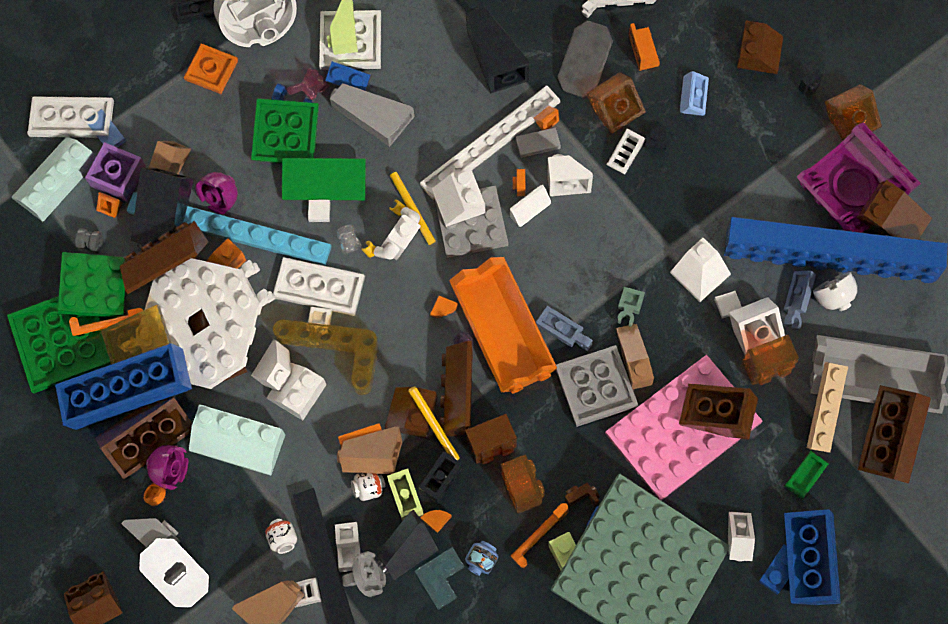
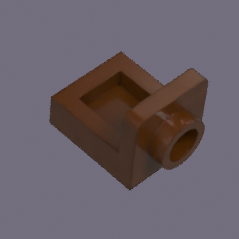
M588 483L579 488L576 485L566 491L567 495L564 501L569 508L586 497L589 498L594 507L599 505L598 498H600V495L594 486L590 487Z

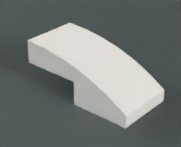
M357 522L336 524L335 534L339 571H353L354 558L357 554H360Z

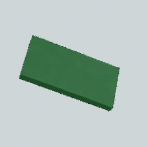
M282 158V200L366 201V159Z

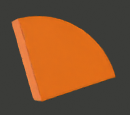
M438 296L430 315L435 318L447 316L453 313L459 305L452 300Z
M432 510L420 518L438 533L452 515L442 510Z

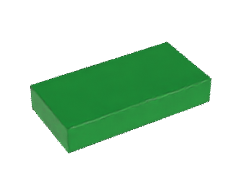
M810 451L784 487L803 500L828 466V463Z

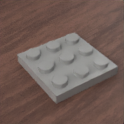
M496 186L479 189L485 203L484 214L447 227L435 200L447 258L508 246Z
M616 345L556 365V372L576 427L638 407Z

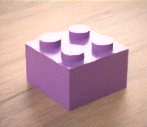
M104 142L85 179L92 188L128 202L139 182L141 168H146L141 157Z

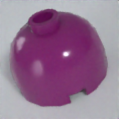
M209 173L202 177L195 186L199 199L202 202L206 200L210 204L207 208L217 214H225L229 211L238 197L234 179L224 173Z
M163 445L155 449L146 463L150 480L162 488L176 489L175 485L177 482L182 483L187 473L188 458H184L183 453H187L186 450L176 445Z

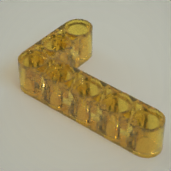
M279 320L274 324L273 332L277 341L282 344L354 352L355 359L351 378L354 391L359 395H366L371 391L379 347L377 336L373 331L291 320ZM284 328L289 329L286 335H279L280 330ZM303 331L310 332V335L308 337H300V334ZM323 334H331L329 340H321ZM345 336L352 337L349 343L342 342ZM367 338L374 340L369 346L363 344V341ZM363 359L370 360V364L367 366H361L360 362ZM361 379L368 381L363 387L356 385Z

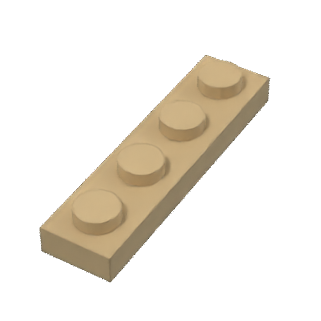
M829 362L824 364L807 444L809 449L824 452L831 451L848 366Z

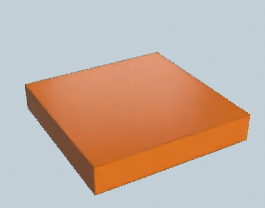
M201 44L184 79L190 83L222 94L238 62V57Z

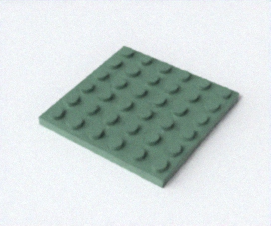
M618 474L550 591L602 624H688L727 554L729 545L626 477Z

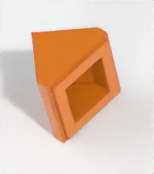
M547 106L534 117V120L541 130H547L559 122V112L556 108Z
M99 192L96 211L115 218L123 202Z

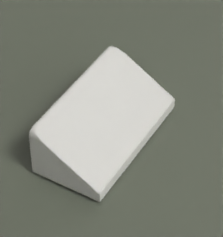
M543 184L510 208V217L519 227L523 226L551 204Z

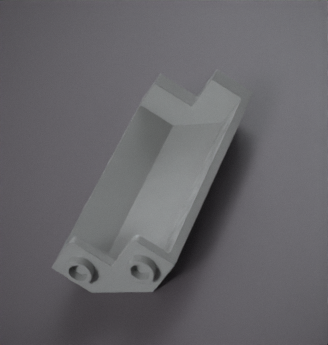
M817 335L812 356L813 371L810 374V393L818 394L824 364L829 362L848 366L842 394L844 399L875 403L879 386L882 385L930 397L931 401L928 412L942 414L944 406H948V393L945 387L948 376L947 355Z

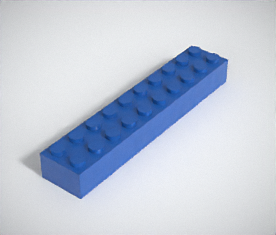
M731 217L726 232L724 256H729L731 259L749 258L754 262L771 261L777 265L789 263L795 267L813 266L818 270L830 268L842 273L854 271L859 275L878 274L882 278L894 276L900 277L901 280L919 279L924 283H933L938 280L947 267L948 243Z

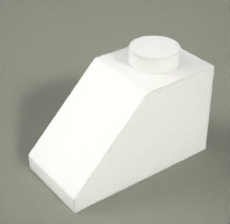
M273 339L251 376L264 386L281 391L291 374L289 350Z
M729 512V559L752 561L755 536L751 513Z

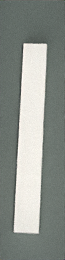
M545 86L421 181L420 186L434 200L435 197L432 192L434 186L452 173L471 167V170L476 168L535 122L534 117L547 106L555 107L559 104L560 99L548 86Z

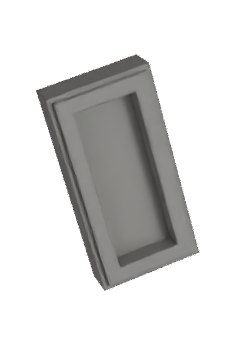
M556 128L516 136L520 158L561 149Z

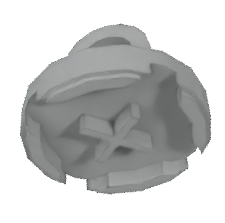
M369 551L357 554L352 565L353 572L342 576L343 586L357 585L359 590L368 597L381 594L383 592L382 587H385L386 575L378 564L380 561L374 558L376 555Z

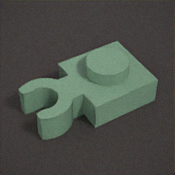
M624 287L618 309L624 310L618 315L617 321L619 324L622 318L627 317L630 320L629 327L633 325V313L639 314L645 292Z

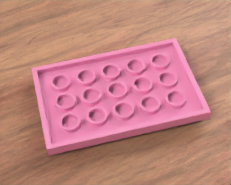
M707 355L605 432L606 436L661 501L740 440L679 424L688 383L734 387ZM756 412L751 431L762 423L761 418Z

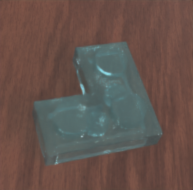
M453 547L415 570L417 577L438 610L457 599L446 579L463 569L464 565Z

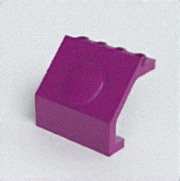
M863 122L856 125L851 130L852 133L825 157L797 176L800 185L814 196V200L828 211L831 219L843 227V231L865 233L870 229L868 225L857 219V216L879 183L888 180L907 195L921 184Z

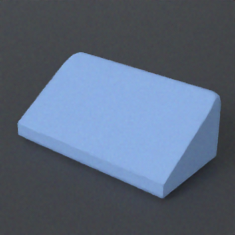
M693 71L684 75L680 104L681 113L705 115L708 77Z

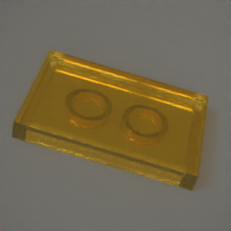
M158 305L101 330L111 365L172 343L161 308Z

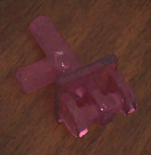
M309 68L303 82L288 87L287 92L289 95H293L303 91L310 100H313L318 92L325 90L329 86V83L323 81L324 78L322 75H318L317 69L312 70Z

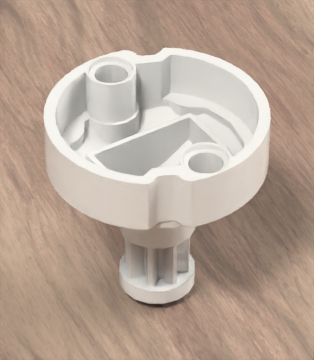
M214 0V14L222 33L228 40L243 47H250L254 43H260V45L265 46L275 42L290 29L296 17L297 7L295 0Z

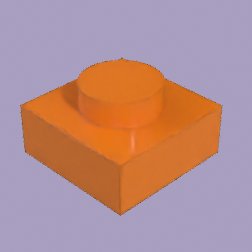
M517 169V177H513V189H517V196H525V169Z

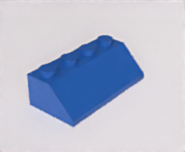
M830 510L784 513L791 603L808 605L841 604L833 513Z

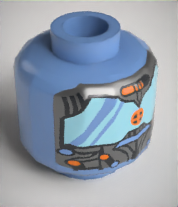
M485 541L474 543L465 558L466 563L469 565L468 570L478 576L481 573L489 574L498 560L497 549Z

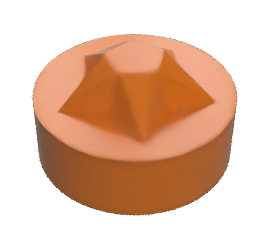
M154 483L151 484L144 492V501L151 506L159 505L165 497V488Z

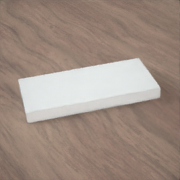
M32 97L27 134L29 137L98 138L97 136H109L114 100L107 97ZM102 109L106 114L104 131H93L88 124H94L98 120L97 112ZM96 114L95 118L92 121H86L92 115Z
M283 257L273 296L278 300L332 309L334 312L355 316L365 275Z

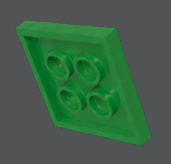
M257 99L251 160L282 163V158H314L319 104Z
M62 252L57 314L109 318L123 316L125 287L120 265L125 261L124 257Z

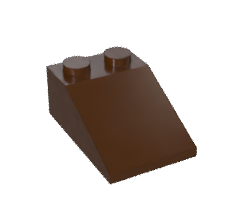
M885 180L877 185L857 216V219L883 236L919 240L932 217L903 190Z
M688 383L679 424L728 438L749 440L758 398L749 388Z

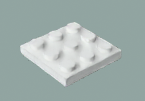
M381 10L354 11L358 52L334 55L332 47H328L327 35H331L330 26L337 11L320 12V70H329L332 61L353 69H381Z

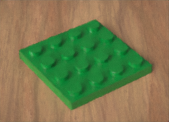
M59 296L7 315L33 394L61 382L115 364L104 329L77 336L72 335L69 323L70 318L76 317L79 326L99 322L101 321L100 317L57 314Z

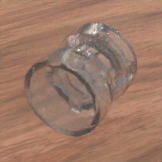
M346 225L336 230L337 239L341 241L340 248L342 253H351L361 248L360 239L355 236L357 231L354 225Z

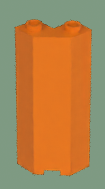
M504 257L489 258L477 269H463L449 280L502 393L511 391L513 394L521 391L523 387L536 381H544L551 377L550 373L556 370L557 366Z

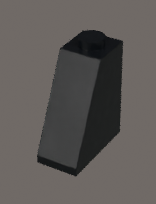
M414 509L409 512L377 553L381 559V562L378 563L385 575L389 573L394 580L439 551L423 521Z

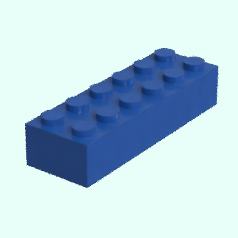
M172 343L55 385L63 426L75 430L192 389L183 348Z

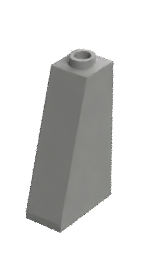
M343 83L339 88H335L330 95L331 106L389 147L415 117L414 109L409 105Z

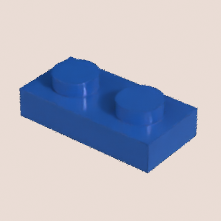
M332 61L325 81L339 86L343 83L366 91L371 75Z
M785 544L759 580L762 585L777 595L789 579L787 546Z

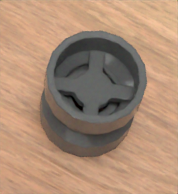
M80 228L75 239L76 248H89L91 251L98 252L102 246L103 233L100 231L89 232L88 229Z

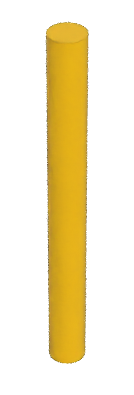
M397 172L392 173L390 177L406 206L420 215L418 224L428 245L433 244L436 240Z
M416 386L408 390L446 453L459 460V455Z

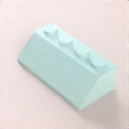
M66 137L16 191L12 199L43 222L88 173L96 157L91 150L79 141Z
M199 405L192 424L189 451L271 476L285 434L280 428Z

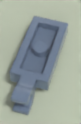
M794 271L784 306V311L788 313L785 317V324H792V329H800L802 319L800 313H806L816 277L813 271Z
M549 306L545 308L536 321V325L570 347L576 342L582 349L588 351L592 346L593 340L581 334L583 331L582 326Z

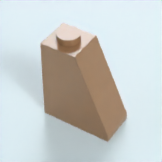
M158 141L149 168H158L179 174L191 148L173 141Z
M392 427L343 441L342 448L337 453V462L341 464L342 472L394 474L402 445L399 427Z
M287 580L234 605L232 609L248 624H282L305 594L300 591L301 587L296 582Z

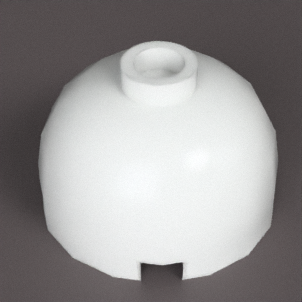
M846 272L836 276L830 282L822 283L813 290L816 300L824 308L843 311L851 307L850 302L855 299L857 294V283L851 272Z

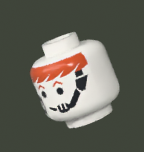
M358 473L354 476V480L351 481L354 496L359 497L361 501H366L381 496L382 488H385L383 476H378L377 473Z
M276 519L270 523V526L265 531L270 549L280 554L291 551L297 542L294 527L289 521Z

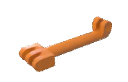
M143 309L127 310L128 315L79 326L76 317H72L69 320L72 335L77 336L128 323L131 324V327L141 325L144 314Z
M565 503L560 504L553 511V514L511 555V558L520 567L524 568L527 566V560L523 555L558 521L560 522L568 514V505Z

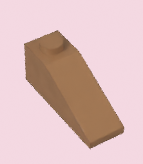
M633 324L631 327L628 325L616 328L627 376L632 389L651 386L654 376L637 324Z

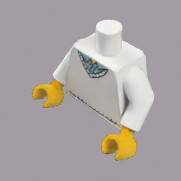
M394 200L397 203L396 206L389 209L397 216H401V218L381 247H375L371 241H367L368 247L361 250L369 258L375 255L376 257L394 258L397 260L420 228L418 224L420 215L400 201Z

